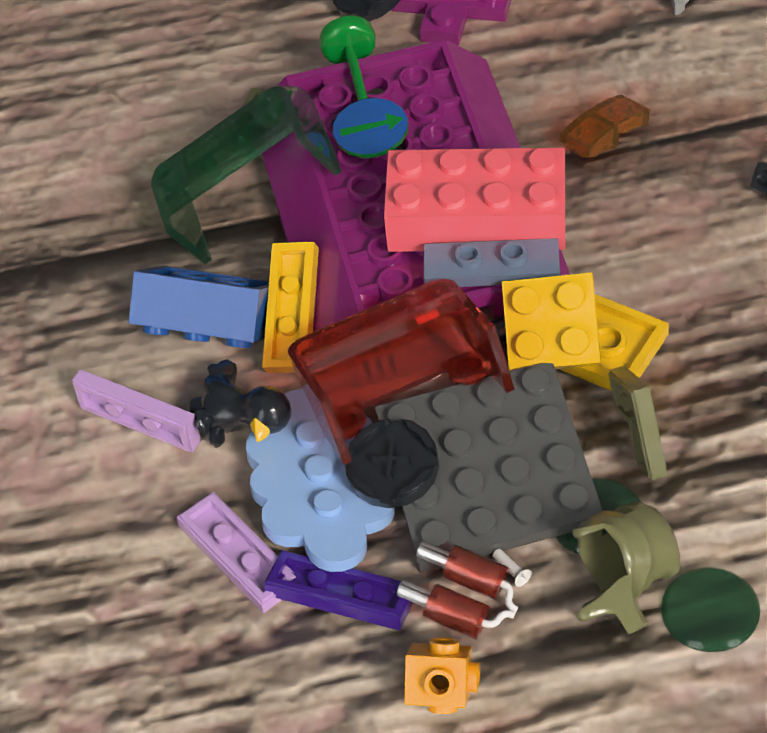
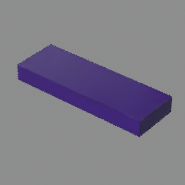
M281 550L264 582V591L273 592L278 599L399 631L413 605V602L397 596V588L401 583L399 580L353 568L343 572H329L319 569L306 556ZM286 565L296 576L291 581L282 579L285 577L282 571Z

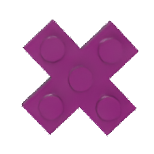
M400 0L391 11L425 14L420 27L421 42H435L446 39L459 45L467 18L506 22L512 0Z

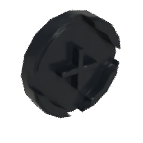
M389 419L376 421L363 428L350 442L346 453L345 470L348 481L358 497L373 506L395 508L409 505L426 494L435 483L440 465L436 444L425 428L411 420L401 419L402 422H390Z

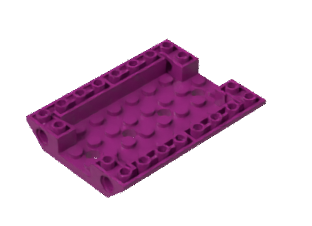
M446 39L358 59L366 92L376 88L384 91L378 95L367 93L368 99L381 98L390 100L402 107L408 118V133L399 147L405 150L521 148L486 59ZM348 62L285 76L251 113L287 242H315L319 248L313 332L323 364L348 358L347 353L356 348L359 350L364 346H373L378 342H382V344L388 343L389 339L409 337V324L484 306L489 307L493 320L504 315L502 285L425 288L424 251L388 252L384 221L388 153L371 158L351 156L338 147L333 137V123L338 114L349 104L358 101ZM559 250L560 276L570 275L563 254Z

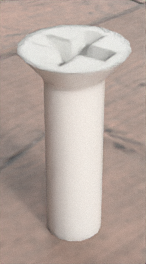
M497 549L494 551L492 557L515 578L514 583L516 587H521L529 581L532 574L530 570L521 569L503 550Z

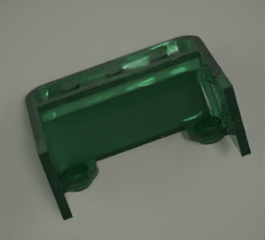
M298 85L271 87L173 156L160 163L154 170L151 188L166 233L204 264L210 262L212 258L192 201L292 132H295L298 142L332 174L336 176L341 173V167L312 97Z

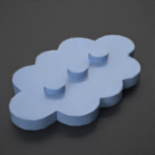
M309 388L295 389L284 394L288 398L292 409L291 418L287 426L280 432L268 435L266 439L260 442L256 441L253 432L250 433L246 440L247 461L250 467L254 469L250 476L251 495L254 501L263 507L262 527L268 539L284 547L305 546L310 562L319 569L329 572H343L354 568L363 561L367 553V535L383 530L391 523L395 515L394 508L373 506L358 497L346 476V453L349 444L363 428L371 425L372 422L364 414L356 411H334L329 398L320 391Z

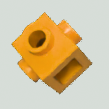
M448 637L432 638L429 640V644L412 643L405 659L404 705L428 706L427 710L429 712L437 714H451L457 712L458 708H465L471 692L478 693L480 683V662H471L472 646L459 645V640Z

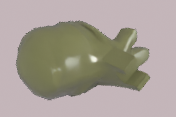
M635 501L619 506L614 511H599L587 518L586 521H582L577 529L572 530L573 536L578 538L581 559L601 590L599 597L588 601L580 611L575 613L577 619L584 622L604 614H615L628 634L635 633L648 625L638 601L641 594L650 588L652 582L658 579L668 580L680 571L679 547L669 523L656 508ZM603 529H605L607 533L602 534Z

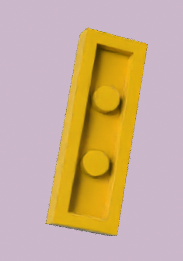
M315 242L272 243L262 368L267 373L310 372L319 248Z

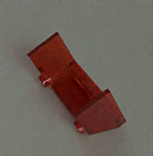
M438 279L423 284L303 336L293 342L288 348V355L322 432L343 465L352 462L345 440L354 438L367 422L365 408L440 375L446 374L455 383L474 385L482 381L485 376L491 374L506 393L515 390L495 326L458 284L450 279Z

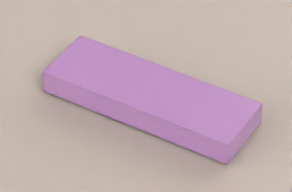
M82 369L72 379L80 408L188 452H194L201 442L195 415L191 412Z
M214 492L176 517L178 526L263 614L282 600L276 598L273 592L264 591V582L278 556ZM287 565L282 571V574L285 576L282 579L291 581L296 576Z

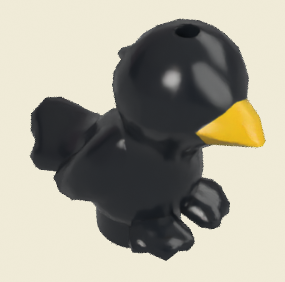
M228 359L220 361L218 364L211 363L207 367L209 375L204 381L206 392L203 395L192 398L190 401V412L195 415L198 430L203 435L210 431L209 441L215 448L221 447L224 444L225 433H230L243 427H249L254 433L256 441L260 442L266 439L268 435L280 432L285 428L292 413L288 398L272 386H259L249 393L236 386L237 366L236 363Z

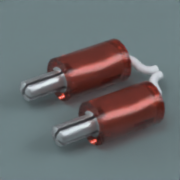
M423 541L417 548L416 556L444 568L442 578L493 600L498 598L502 588L505 589V604L509 610L501 611L493 620L489 621L487 618L491 609L490 605L436 583L432 591H429L403 580L397 588V596L425 607L422 615L423 618L475 640H478L484 627H496L506 617L513 619L518 609V606L512 602L513 589L505 581L509 572V566L459 545H455L451 552H448Z

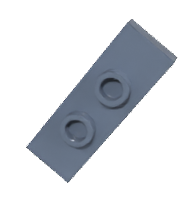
M558 238L424 244L425 288L502 285V281L560 276Z

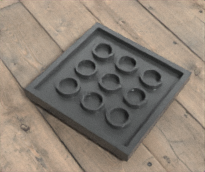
M539 363L375 406L378 421L389 419L390 422H402L401 419L411 420L425 428L438 450L440 467L435 483L423 497L409 505L402 506L415 554L419 544L424 541L450 553L454 551L474 559L493 554L497 549L504 551L572 533V530L577 529L582 521H586L591 515L603 511L553 363ZM416 556L420 572L440 568V566Z

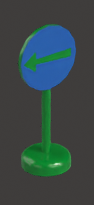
M353 15L342 16L332 20L322 29L319 35V47L325 59L333 64L348 62L358 99L357 102L349 104L338 114L333 123V137L338 147L351 156L360 158L379 157L387 154L388 150H394L403 142L408 133V118L402 107L390 100L381 98L368 99L358 59L366 58L372 53L375 48L376 35L369 21Z

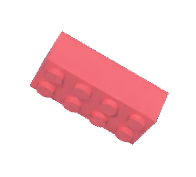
M565 148L388 150L384 209L388 252L424 251V244L551 238H558L559 250H565Z

